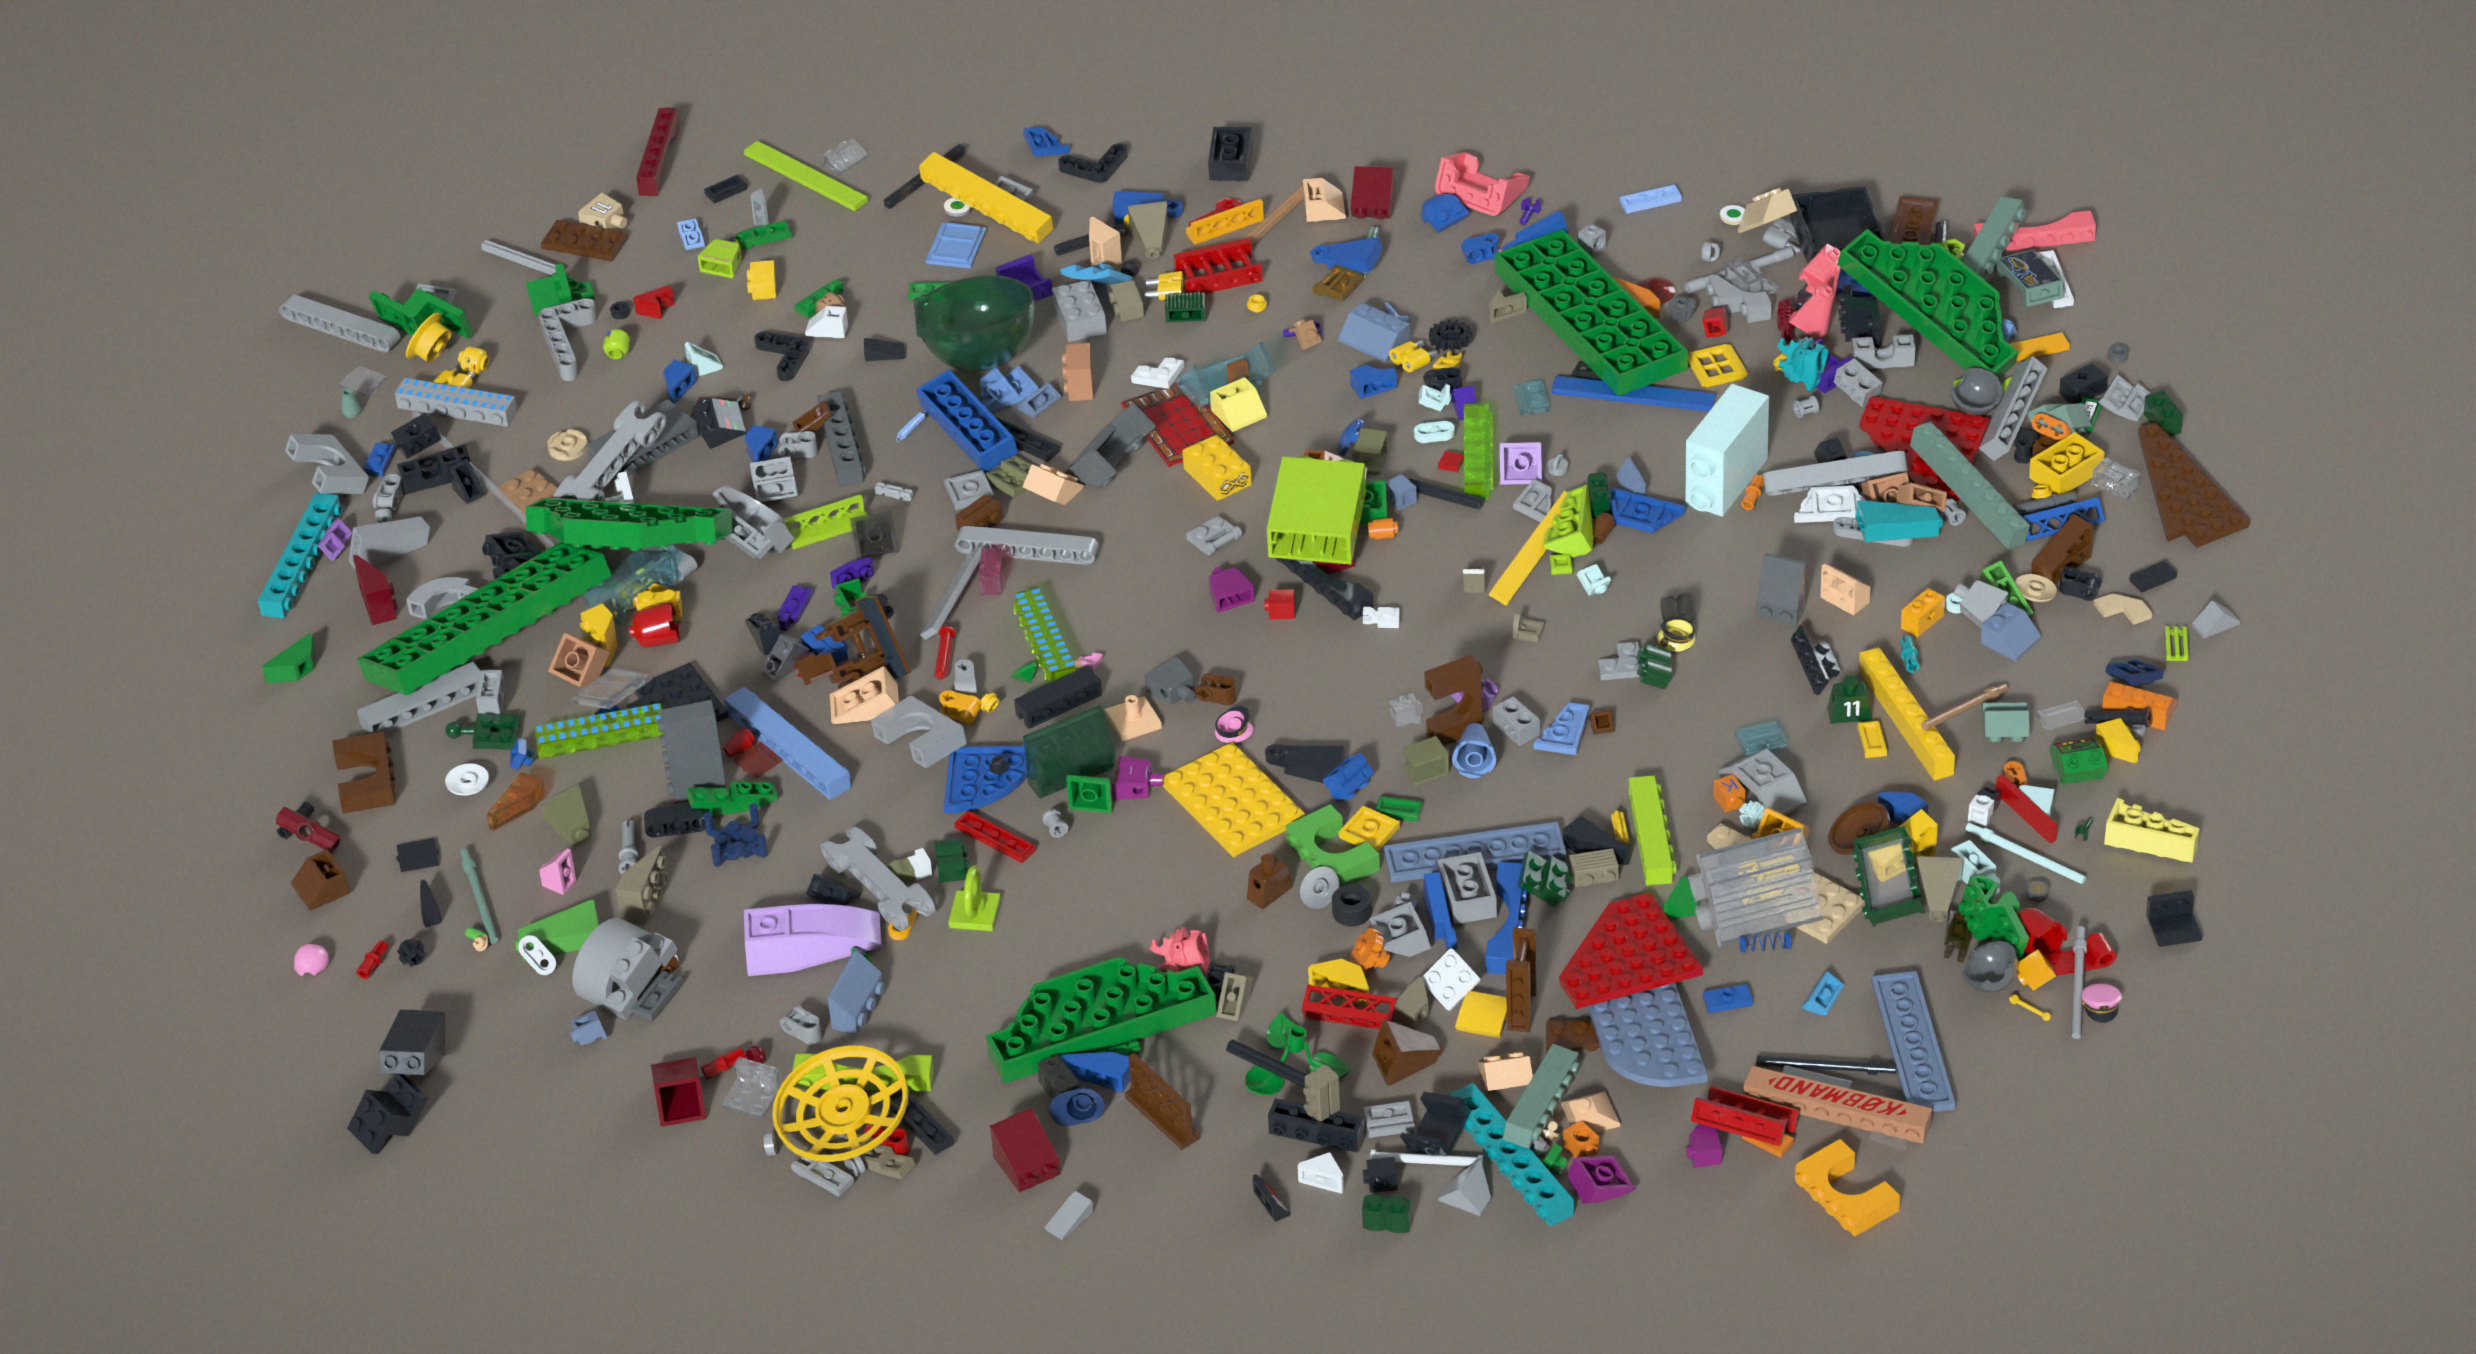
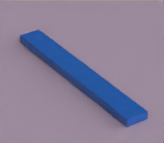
M1555 376L1552 386V394L1708 412L1713 408L1715 402V393L1644 386L1618 396L1604 381Z

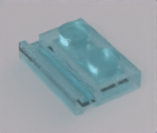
M1542 380L1522 383L1521 386L1513 384V392L1520 416H1524V413L1532 415L1550 412Z
M1777 721L1735 730V737L1739 740V745L1745 756L1764 749L1775 751L1787 748V739L1781 728L1778 727Z

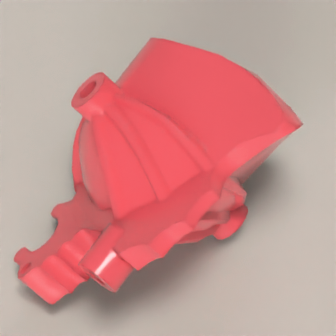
M1182 927V929H1176L1175 933H1171L1170 939L1163 938V945L1160 947L1158 946L1159 942L1153 939L1150 950L1159 956H1164L1166 962L1159 964L1160 970L1162 972L1166 971V973L1168 970L1180 972L1199 966L1205 977L1210 965L1206 933L1190 930L1191 934L1189 937L1186 928Z

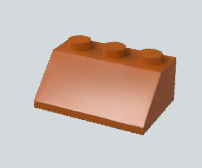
M2110 681L2103 695L2102 711H2125L2127 708L2145 710V708H2151V727L2165 731L2178 704V699Z

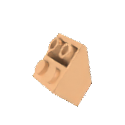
M1323 178L1303 179L1307 222L1346 219L1342 191Z
M1091 217L1089 226L1091 265L1095 266L1104 263L1114 268L1122 264L1120 233L1095 217Z
M1041 463L1040 467L1032 464L1023 488L1065 505L1083 489L1084 485L1077 482L1078 478L1064 474L1059 469Z
M1827 564L1822 565L1821 598L1852 615H1855L1870 603V586Z
M1523 1052L1507 1053V1058L1504 1059L1497 1055L1483 1057L1484 1062H1478L1485 1090L1491 1091L1528 1085L1533 1078L1530 1056H1524Z

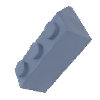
M1361 302L1349 313L1338 341L1387 363L1390 360L1389 351L1392 348L1410 341V323Z
M854 951L828 996L832 1029L855 1035L858 1034L861 1027L865 1026L870 1011L875 1009L878 997L882 996L885 990L882 973L857 951Z

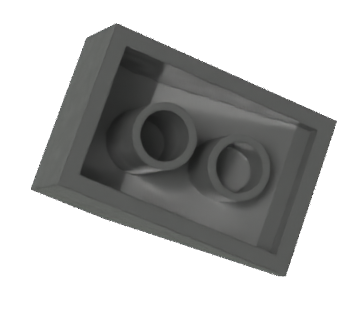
M1770 553L1764 554L1756 600V616L1797 626L1805 610L1806 562Z

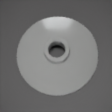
M1325 866L1311 870L1301 883L1300 897L1302 902L1312 909H1320L1332 902L1333 893L1339 888L1338 875L1334 870Z

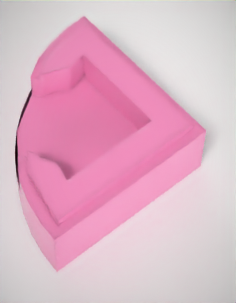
M1092 653V656L1083 658L1081 656L1074 661V666L1079 669L1088 666L1095 672L1103 660V654Z

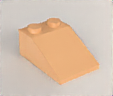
M883 666L831 693V722L833 724L868 721L898 704L899 696L896 680Z

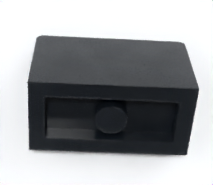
M820 874L813 875L806 892L807 895L824 904L843 906L848 905L851 896L860 897L861 895L857 890L829 876Z

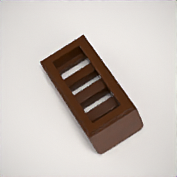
M825 400L793 421L792 424L795 431H811L815 433L832 415Z

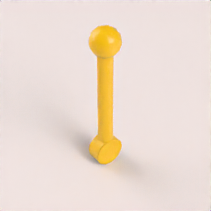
M2013 994L2009 998L2012 1004H2019L2041 1016L2044 1021L2051 1019V1015L2048 1012L2043 1013L2019 1000L2017 995Z

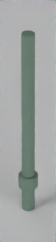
M464 848L460 851L463 861L462 868L464 873L468 875L491 944H495L498 942V937L476 874L477 868L474 860L470 857L468 849Z

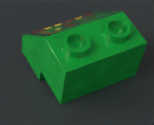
M2094 737L2051 744L2049 751L2054 769L2058 771L2061 785L2103 779L2105 777L2108 764L2103 747Z

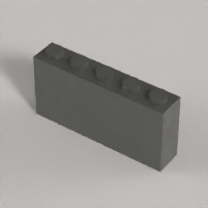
M668 399L645 411L642 419L660 412L666 416V425L658 438L649 447L640 445L612 479L616 480L618 473L625 471L628 477L698 438L697 422ZM614 429L586 444L589 461L596 456L616 432Z
M708 700L659 710L661 719L657 720L659 733L663 732V735L659 736L662 749H666V751L662 752L664 764H668V767H664L667 780H671L670 783H667L669 796L674 795L675 803L689 801L686 795L688 788H726L712 701Z

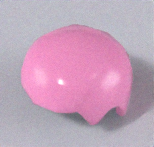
M316 944L303 945L294 956V970L301 976L306 972L315 976L317 973L325 970L329 964L328 952L322 946Z

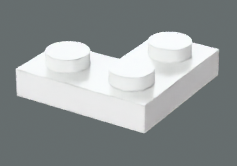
M1165 358L1158 368L1138 366L1131 376L1132 383L1169 389L1183 370L1184 360Z

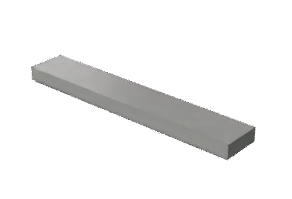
M981 547L965 557L920 633L924 640L939 632L985 554Z

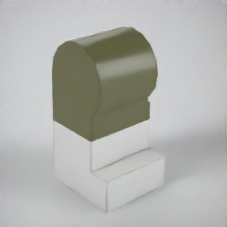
M923 848L915 850L914 856L892 861L887 867L905 885L932 876L931 861Z

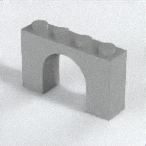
M290 434L285 452L294 462H317L327 465L317 466L312 484L321 494L364 493L369 476L333 435Z
M913 696L907 697L871 719L874 736L887 745L911 731L929 730L909 743L913 761L925 768L930 767L967 744L965 738L966 731L960 723H956L948 716L941 714L935 708H931Z

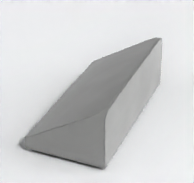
M758 189L750 194L754 225L756 227L769 224L766 200L762 189Z

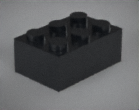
M1213 127L1208 160L1209 180L1248 181L1253 147L1252 127Z

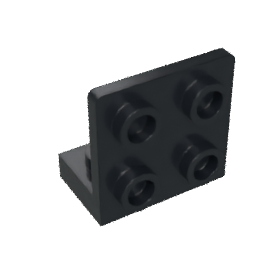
M2192 890L2148 896L2146 917L2159 947L2202 941L2203 936L2193 914L2194 894Z

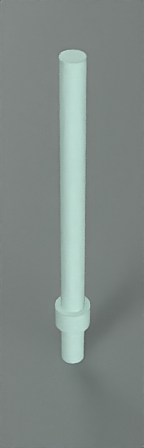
M1970 822L1966 826V831L1979 836L1980 840L1986 843L1992 842L2082 885L2086 881V876L1994 834V831L1988 828L1983 829Z

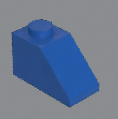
M675 359L663 371L669 399L673 404L697 382L695 367Z
M753 425L744 437L747 453L752 463L766 461L778 446L776 430Z

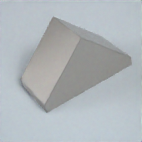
M2213 600L2192 623V627L2203 638L2240 625L2239 619L2228 608Z

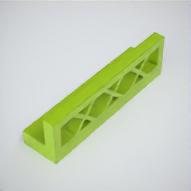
M861 494L784 518L787 529L795 538L790 543L793 550L870 525V519L864 511ZM858 503V508L848 510L852 504ZM839 510L835 516H828L831 511ZM820 516L816 522H809L812 517ZM800 522L797 528L790 529V524Z

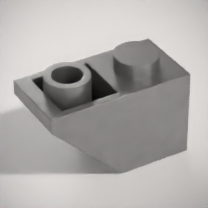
M781 634L761 671L773 681H778L796 670L793 668L796 664L794 658L803 653H808L809 648L799 640Z

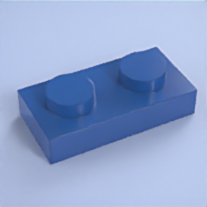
M375 443L363 467V471L367 475L384 477L396 452L395 444Z

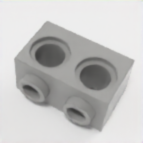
M1855 358L1839 367L1834 379L1837 387L1842 389L1861 407L1867 404L1870 397H1879L1883 384Z
M481 670L476 696L478 713L501 714L505 694L502 670Z
M1514 696L1493 707V723L1517 745L1521 746L1540 735L1541 722L1539 717L1527 709L1524 703L1519 702Z

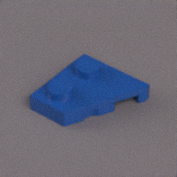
M1043 127L1024 128L1023 136L1033 156L1069 154V146L1067 144L1062 146L1058 143V138L1050 134Z

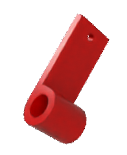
M2093 933L2089 935L2086 939L2087 951L2084 953V971L2105 968L2113 964L2117 955L2104 934ZM2073 950L2043 955L2048 960L2056 976L2074 973L2075 953Z

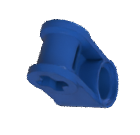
M1487 233L1464 240L1461 244V249L1467 262L1476 264L1481 261L1495 259V253L1499 252L1497 245L1499 236L1494 233Z

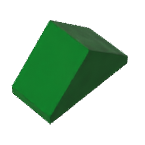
M1685 876L1680 878L1664 903V913L1670 921L1698 914V898Z

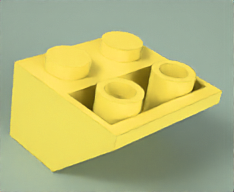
M1245 377L1210 392L1211 411L1232 432L1267 417L1256 388Z

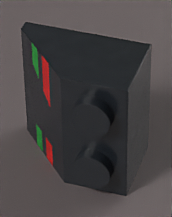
M711 398L693 406L701 436L710 449L747 433L738 402Z

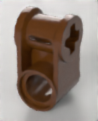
M1206 673L1201 677V684L1194 690L1195 696L1204 702L1232 705L1237 701L1236 682L1231 677Z

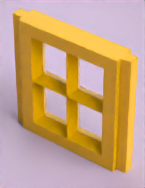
M1730 344L1714 346L1689 352L1688 364L1702 387L1707 388L1737 381L1748 376L1746 369ZM1724 354L1727 359L1716 362L1713 356ZM1710 358L1712 364L1702 366L1699 360ZM1731 366L1734 372L1723 374L1720 368ZM1713 369L1718 371L1719 375L1709 377L1706 371Z

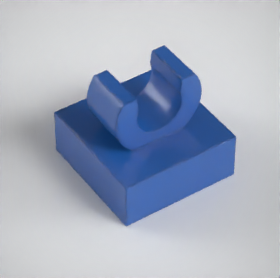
M518 738L510 751L511 768L518 770L521 763L526 766L532 764L534 758L531 756L534 751L526 748V740Z

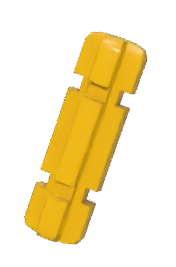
M1616 810L1611 814L1615 839L1628 844L1629 837L1624 813Z

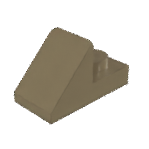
M1498 289L1489 304L1490 323L1527 312V296L1524 292L1504 297Z
M1486 566L1464 567L1463 582L1465 593L1485 592Z

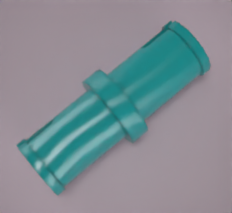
M1906 635L1904 636L1906 642H1904L1903 637L1900 639L1901 657L1905 661L1906 670L1914 673V666L1916 671L1920 668L1917 659L1918 650L1914 647L1913 638Z

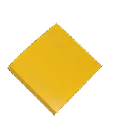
M1470 991L1462 1002L1455 1025L1456 1030L1501 1038L1504 1022L1507 1021L1506 997Z

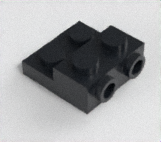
M523 532L486 535L482 546L483 554L485 556L489 555L494 567L512 558L518 563L526 562L540 554V551Z

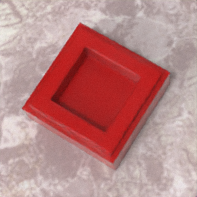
M1444 451L1438 462V469L1458 473L1464 462V454Z

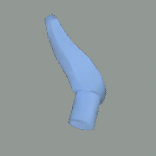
M1387 302L1385 303L1388 314L1408 323V316H1398V313Z

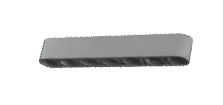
M291 295L279 307L280 314L287 320L382 352H388L400 340L399 332L391 326L298 295Z
M1894 451L1769 471L1763 474L1765 495L1775 496L1807 491L1811 487H1831L1870 481L1905 472L1908 473L1905 452Z
M963 526L959 530L955 541V548L959 552L966 554L981 547L985 551L984 555L1089 565L1095 560L1099 544L1096 539L1084 536Z

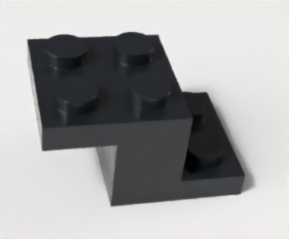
M1843 285V292L1839 293L1841 309H1838L1839 321H1842L1840 322V332L1844 334L1845 342H1852V338L1872 337L1874 347L1880 349L1881 320L1877 297H1853L1851 285Z
M395 1074L387 1091H365L347 1129L372 1154H379L388 1135H410L428 1097L405 1074Z

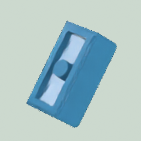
M1826 971L1817 980L1801 1008L1826 1016L1843 989L1844 984Z

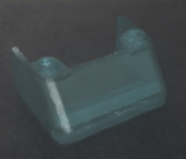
M1259 342L1247 353L1200 370H1198L1197 365H1193L1175 381L1178 388L1194 405L1199 404V407H1202L1211 402V391L1230 384L1228 382L1227 364L1243 358L1246 359L1249 379L1247 380L1255 388L1262 385V381L1275 370L1263 342Z

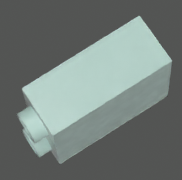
M1731 384L1686 440L1687 505L1692 506L1698 511H1707L1723 517L1752 480L1753 476L1756 475L1768 459V395Z

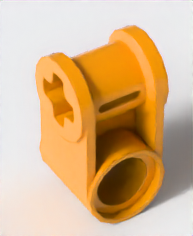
M950 690L944 691L939 695V701L942 705L940 713L952 720L970 724L975 720L981 709V701L973 695H965Z

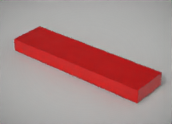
M2003 774L1996 777L1995 791L2002 792L2001 799L2050 844L2055 842L2058 824Z
M969 810L954 822L955 829L1020 863L1026 861L1036 851V845Z

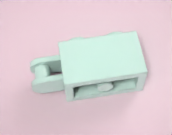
M1970 840L1951 848V857L1963 858L1961 879L1966 884H1968L1970 876L1984 875L1999 883L2000 886V879L1996 876V865ZM1999 886L1994 897L1998 896L2000 893Z

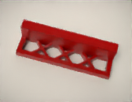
M1307 984L1302 1012L1304 1018L1379 1030L1382 1020L1395 1023L1393 1015L1397 999ZM1311 992L1321 993L1324 997L1318 1003L1309 1002ZM1336 996H1342L1347 1002L1341 1006H1334L1330 1000ZM1362 999L1366 1000L1369 1005L1360 1010L1356 1009L1353 1003ZM1381 1003L1390 1004L1388 1014L1379 1013L1375 1007Z

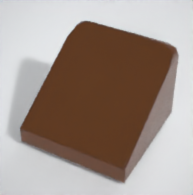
M1611 710L1589 714L1593 735L1615 732Z

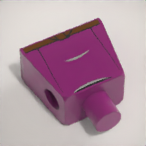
M1117 756L1112 781L1113 800L1147 798L1151 786H1163L1164 774L1152 773V765L1149 760Z

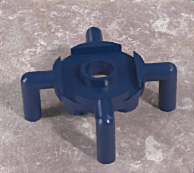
M757 804L749 805L751 821L748 825L731 821L726 827L718 830L714 828L712 814L707 812L703 815L706 833L714 837L715 844L711 845L713 864L716 867L721 866L726 859L734 861L737 860V857L742 856L745 859L753 854L762 858L767 857L765 835H758L756 830L760 824Z

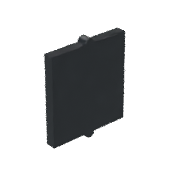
M435 838L397 845L398 856L396 859L400 864L401 872L439 866L437 856L439 849H436Z

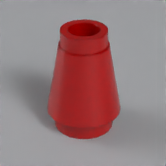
M747 728L739 729L723 747V750L731 758L733 755L752 747L756 740Z

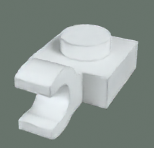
M1371 607L1363 608V615H1369L1363 616V624L1378 623V628H1399V608L1378 607V611Z

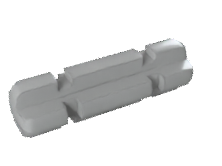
M878 482L874 488L875 493L878 495L885 494L887 497L900 500L903 498L902 500L908 502L912 501L914 497V491L905 488L903 490L904 488L889 484L886 486L885 483Z

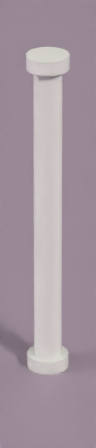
M1371 1149L1370 1159L1394 1157L1395 1162L1471 1166L1480 1158L1483 1165L1484 1160L1483 1155H1478V1157L1432 1156L1427 1154L1376 1152V1149Z

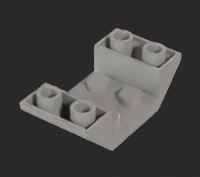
M1768 749L1753 752L1718 770L1722 777L1733 774L1738 781H1741L1758 797V802L1765 809L1768 807L1786 816L1807 805L1806 798L1794 773Z

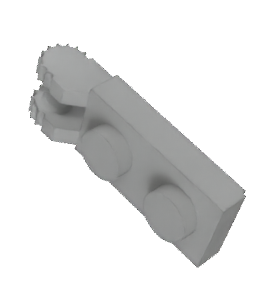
M800 1157L804 1164L797 1161L791 1164V1169L794 1173L810 1180L838 1197L854 1184L853 1176L828 1162H819Z

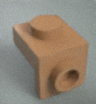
M1304 318L1293 323L1294 327L1288 329L1290 333L1295 332L1302 350L1322 342L1313 320L1305 321Z

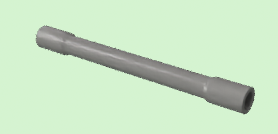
M1788 246L1711 275H1718L1727 280L1755 269L1793 258L1794 252ZM1709 276L1686 282L1684 284L1686 292L1690 294L1706 288Z

